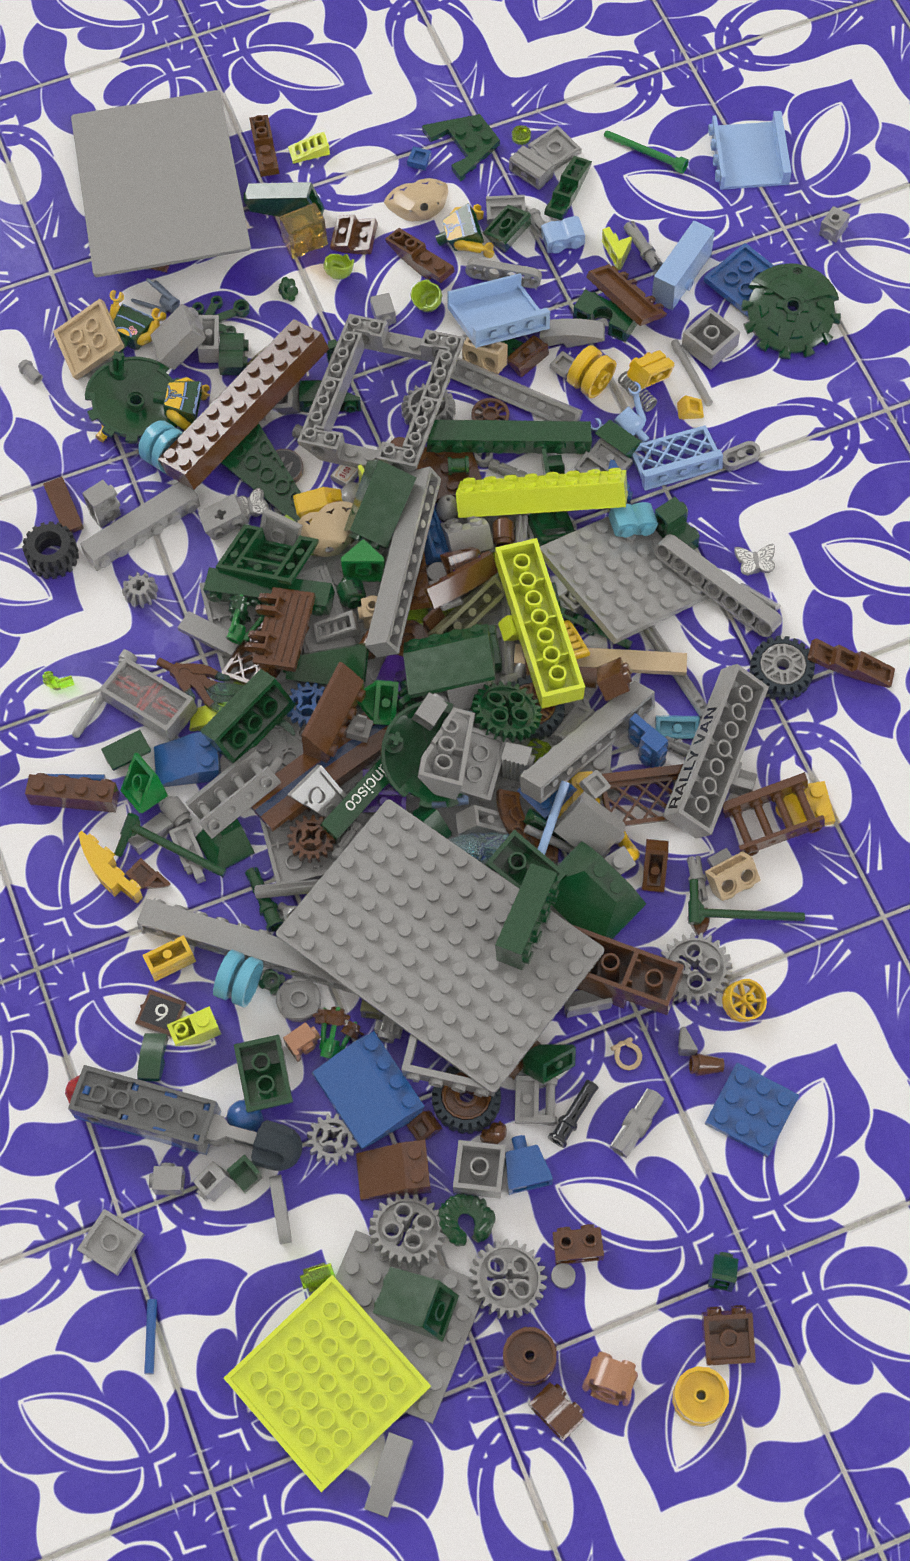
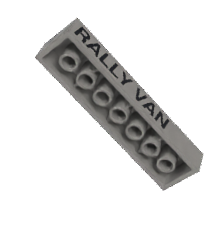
M738 664L721 669L663 814V817L695 839L712 835L769 686Z

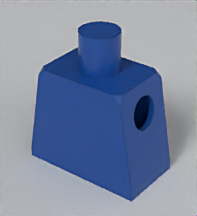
M525 1135L513 1137L511 1140L514 1150L506 1152L508 1194L512 1195L553 1185L551 1172L539 1146H527Z

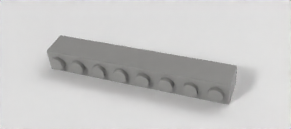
M633 681L630 684L629 692L610 699L606 705L597 710L589 719L582 722L577 729L569 733L559 744L553 746L547 754L540 757L529 769L524 770L520 775L521 792L539 803L544 802L559 789L561 780L565 782L570 780L623 735L629 728V719L635 713L643 718L655 708V691Z

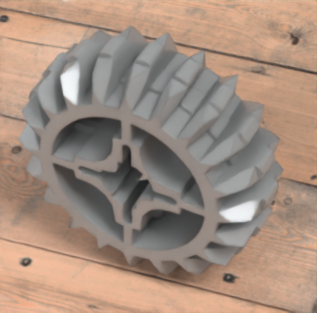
M424 383L421 385V388L415 385L414 391L409 390L408 395H405L403 398L401 413L404 422L409 427L425 388ZM447 389L435 420H454L456 405L452 394L448 393Z

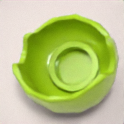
M330 254L325 257L323 268L331 278L342 280L352 273L354 259L350 260L348 254L343 256L340 254Z
M429 280L417 282L412 287L410 293L414 305L424 312L436 310L441 304L443 297L438 285Z

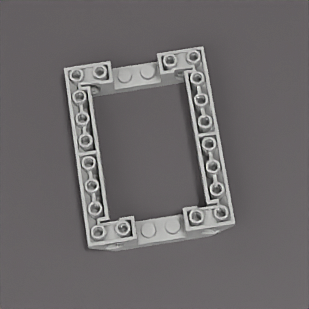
M349 314L297 440L298 444L321 461L358 468L357 466L362 465L365 469L367 461L381 460L406 473L417 469L463 347L465 337L426 329L423 338L389 332L388 321ZM364 349L434 363L402 445L403 448L387 442H382L379 450L347 444L344 441L343 433L332 431Z

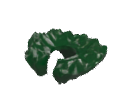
M462 1193L450 1196L445 1203H441V1208H439L438 1212L439 1225L451 1244H454L456 1247L466 1245L467 1234L458 1225V1218L463 1214L471 1216L474 1220V1234L471 1238L475 1242H483L491 1234L496 1216L494 1210L487 1207L484 1198L480 1199L478 1196Z

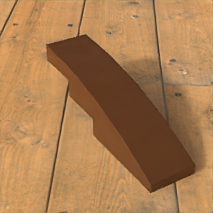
M489 552L455 568L454 572L439 578L440 581L425 587L424 591L430 607L435 609L450 602L497 574L498 569L493 553Z
M817 638L811 641L808 660L857 680L886 688L892 687L894 667L863 651L855 653L841 645L833 647Z

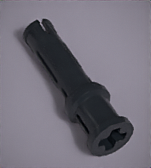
M590 1080L585 1081L567 1113L559 1117V1123L555 1130L547 1136L557 1146L565 1148L569 1136L573 1131L577 1130V1121L595 1092L599 1089L594 1082Z

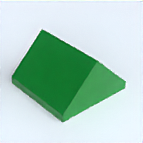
M364 539L341 557L343 578L352 576L359 578L362 582L382 581L385 568L384 557Z
M134 753L120 791L139 813H144L169 795L158 775L139 753Z

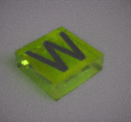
M534 738L527 745L532 747L535 763L552 748L548 742Z

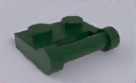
M567 511L531 513L528 515V524L534 538H537L539 546L576 531ZM563 531L566 532V533L555 534V535H548V536L545 535V534H549V533H556V532H563Z

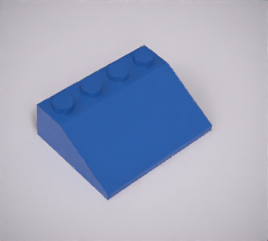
M374 1031L354 1041L312 1072V1075L361 1150L409 1124L425 1107Z

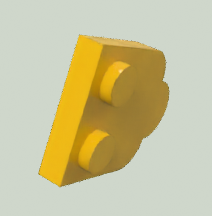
M825 781L809 783L808 788L804 792L815 818L823 815L825 826L834 824L835 817ZM793 793L785 796L783 800L794 825L807 821L797 796ZM776 806V808H775L776 813H777V815L781 818L780 813H779V811H778V809H777V806Z

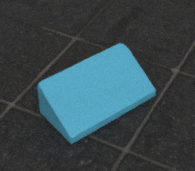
M655 716V729L664 737L669 736L674 739H694L700 724L699 716Z

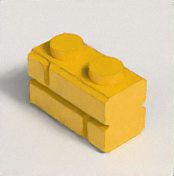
M660 350L653 353L647 352L643 357L639 359L635 357L630 362L627 376L633 382L639 383L641 389L669 378L675 363L669 357L666 358V355Z
M184 935L176 938L174 942L170 941L142 955L155 982L196 962Z

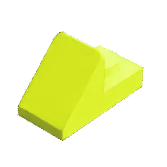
M610 227L602 229V243L615 267L621 270L631 250L632 237L619 241L617 234H613Z

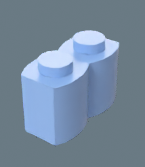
M578 216L568 217L561 221H551L541 226V235L547 253H559L566 248L576 249L585 244V233Z

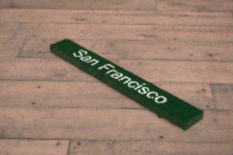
M381 758L320 824L335 840L344 833L389 783L383 771Z

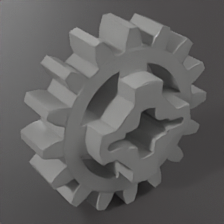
M329 1113L326 1114V1120L318 1117V1125L311 1124L313 1132H307V1137L311 1139L307 1141V1147H313L310 1150V1154H318V1162L325 1159V1165H328L330 1160L334 1161L335 1166L338 1165V1159L346 1162V1154L353 1156L354 1150L351 1147H357V1142L353 1140L354 1138L344 1122L339 1120L337 1113L334 1118H331ZM321 1131L323 1137L317 1142V1135ZM331 1136V1138L333 1139L336 1138V1142L334 1143L332 1140L328 1141V1137ZM345 1137H348V1143L344 1148L342 1141L345 1140Z

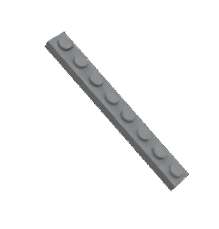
M458 358L451 376L454 380L550 421H580L583 413L578 408L461 358Z

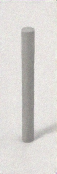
M678 339L673 340L671 345L706 406L712 405L711 397Z

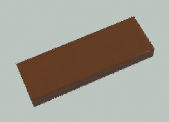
M63 477L43 483L59 523L63 527L67 526L72 533L84 529Z

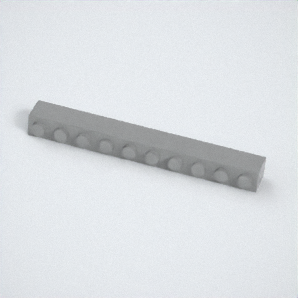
M431 467L409 472L410 475L417 478L393 533L365 644L376 657L399 654L441 478Z
M146 898L137 920V925L141 931L174 941L176 938L184 935L188 945L225 956L233 949L243 953L245 960L249 957L262 960L263 967L295 977H305L312 982L352 993L347 987L266 930L260 929L255 931L245 924L238 923V925H235L222 917L211 918L201 911L194 913L181 905H167L165 901L157 898L153 900Z

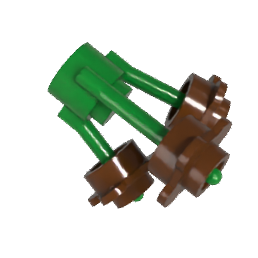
M331 1007V1010L326 1008L318 1009V1013L312 1015L315 1018V1024L321 1025L320 1056L331 1059L345 1049L350 1038L357 1040L359 1035L364 1036V1033L359 1031L361 1026L357 1025L356 1021L345 1023V1020H350V1015H346L343 1008ZM327 1025H332L330 1036L326 1038ZM344 1025L340 1032L346 1036L341 1045H339L340 1041L334 1039L337 1026Z

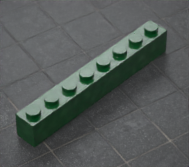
M435 420L426 442V452L541 454V449L546 448V453L581 455L585 454L586 451L589 453L591 449V422Z

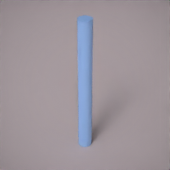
M562 780L538 846V850L544 855L570 784Z

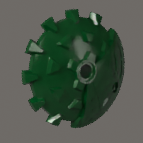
M787 263L772 266L752 280L748 288L753 290L749 301L743 299L741 311L748 312L749 322L743 323L747 335L753 332L760 340L756 345L764 352L768 348L780 352L779 358L791 359L792 353L803 352L804 358L815 354L813 348L821 342L826 346L831 342L834 337L829 334L832 325H839L841 320V313H835L834 305L835 301H839V296L833 284L822 273L805 265ZM793 306L796 308V311H791L788 307Z
M115 351L112 361L100 367L87 383L85 400L91 401L92 410L87 411L91 422L98 420L104 426L102 432L106 436L112 437L113 434L126 437L125 441L130 444H136L137 439L141 438L145 430L154 422L166 421L177 428L178 426L164 416L163 405L153 403V395L155 391L166 393L168 382L179 380V377L173 380L166 373L169 367L159 361L146 357H124L123 352Z
M422 702L405 708L392 720L382 740L381 763L388 782L402 797L405 798L409 793L420 799L419 806L423 808H432V802H445L447 808L459 805L457 798L455 800L434 794L418 778L422 755L440 730L443 720L448 717L453 709L454 704L445 702L448 704L430 731L412 719Z

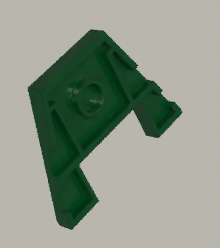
M480 114L422 126V131L430 142L448 134L466 158L451 165V170L460 181L464 180L469 171H473L482 159L485 160L500 145V139Z

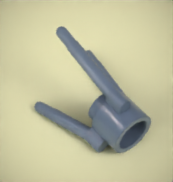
M149 278L146 281L162 294L159 300L161 307L134 298L131 299L133 303L151 309L158 308L160 312H165L166 314L167 312L173 313L180 305V300L174 297L157 280L153 282Z

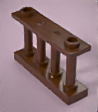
M805 772L724 802L722 807L724 817L734 819L744 843L739 846V853L743 851L749 856H754L759 850L808 832L816 833L825 826L824 816L821 815L815 818L804 791L808 788V779ZM792 793L797 796L807 820L797 825H794L783 800L785 796ZM770 801L775 802L786 829L773 833L762 807ZM749 809L755 811L765 835L753 841L741 815L743 811Z

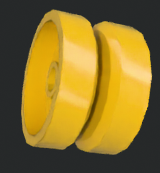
M590 345L584 348L573 361L567 374V382L576 389L581 388V392L590 399L595 398L611 381L617 363L608 355L602 356V352L599 349Z
M697 1366L688 1369L679 1377L673 1389L672 1403L676 1414L682 1421L691 1426L705 1427L716 1422L724 1413L729 1403V1390L726 1381L718 1372L709 1367ZM703 1393L705 1395L704 1400H699L696 1394Z

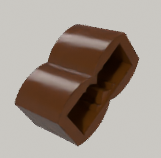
M549 1382L532 1399L528 1406L564 1442L585 1420L582 1416L584 1411L576 1402L571 1404L565 1398L567 1393L559 1384L553 1385Z

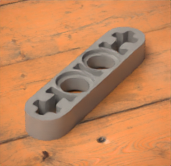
M479 258L469 259L465 268V272L469 277L487 281L510 276L509 272L521 273V275H524L521 285L527 288H537L542 279V273L536 268ZM489 269H496L499 273L493 274Z

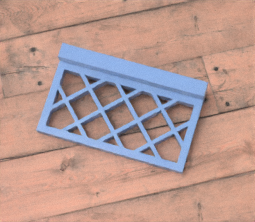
M706 425L640 443L631 456L642 479L644 490L723 468V454L720 449H717ZM702 433L705 436L703 441L694 438L695 435ZM677 440L686 441L684 446L674 444ZM690 443L699 446L697 451L689 449L687 447ZM663 445L667 448L662 452L655 449L656 446ZM703 447L712 450V452L705 454L701 453ZM670 449L680 451L678 456L668 454ZM642 450L647 452L645 457L636 455L635 452ZM684 453L693 456L687 459L681 458ZM651 454L660 456L658 462L649 459ZM664 459L674 461L666 465L662 464ZM645 464L654 467L648 470H643Z

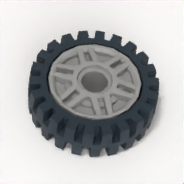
M776 636L775 640L772 637L768 638L767 642H761L760 646H757L753 653L750 673L769 686L766 696L768 694L771 695L770 699L775 700V697H779V701H784L785 697L788 700L793 699L794 696L797 698L811 684L815 663L808 660L809 648L805 649L803 642L798 644V639L796 638L793 641L789 640L790 636H785L784 639H781V636ZM779 666L785 667L786 670H781V669H779L778 667H779Z

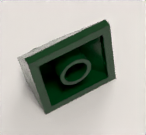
M238 819L234 820L213 838L204 829L195 837L207 860L225 869L255 854Z

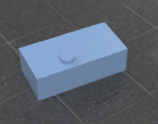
M692 222L654 276L652 296L656 298V303H661L664 307L673 310L686 290L689 291L692 288L694 279L712 254L715 230L699 222Z

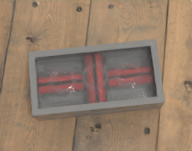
M126 657L99 689L105 702L168 741H172L177 737L198 710L191 696Z

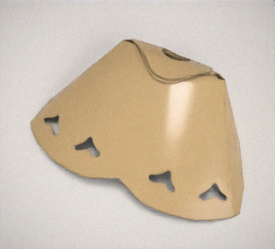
M431 178L403 184L388 194L384 204L397 216L407 221L428 220L444 208L449 192L448 185L445 182ZM422 203H426L428 205V209L426 211H422L420 209Z
M339 501L327 504L319 512H310L297 522L303 525L301 536L319 539V543L313 551L315 556L331 557L339 555L351 543L350 533L344 531L351 509L345 512L342 507L346 509L352 508L353 503ZM334 509L333 514L327 513V511ZM332 547L334 551L326 552L325 549Z

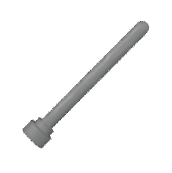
M124 649L119 655L118 666L125 657L133 662H136L138 658L130 651ZM99 692L73 730L72 736L74 738L80 737L104 702L101 692Z

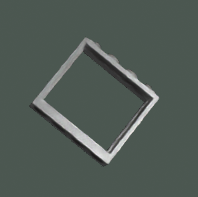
M410 1035L401 1069L406 1079L413 1080V1082L427 1081L429 1085L439 1088L442 1085L449 1086L453 1091L465 1093V1090L474 1092L478 1097H488V1095L494 1097L495 1093L489 1092L471 1078L412 1065L418 1039Z

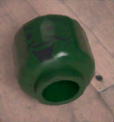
M352 576L344 577L336 587L341 605L349 609L360 607L362 605L361 598H366L363 583L359 578Z

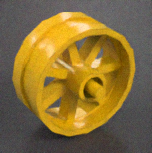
M741 979L727 986L723 992L722 1003L726 1014L731 1019L738 1022H748L763 1014L766 1009L767 998L764 989L759 983L751 979ZM743 985L750 988L747 993H745ZM736 986H738L740 995L733 992ZM757 1003L756 1010L751 1004ZM735 1007L741 1008L740 1013L735 1009ZM746 1008L749 1010V1012H750L753 1016H751V1017H746V1016H745V1014H746Z

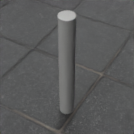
M527 825L524 833L541 840L543 831ZM551 836L550 845L567 853H570L575 848L571 844Z

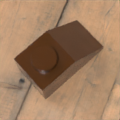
M646 839L642 890L664 892L669 841Z

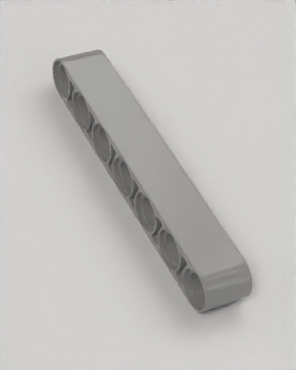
M666 535L654 547V554L660 561L759 635L769 637L781 625L782 618L777 611L676 536Z

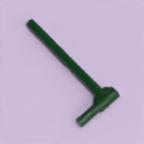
M133 813L127 814L114 852L116 856L122 857L129 838L138 834L221 877L225 876L227 869L141 827L139 816Z
M698 879L689 880L688 924L690 925L701 924L704 917L805 921L804 912L704 908V905L699 901Z

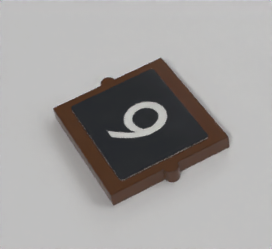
M149 990L144 1003L140 1005L141 1010L135 1024L171 1037L167 1024L181 1019L187 1003Z

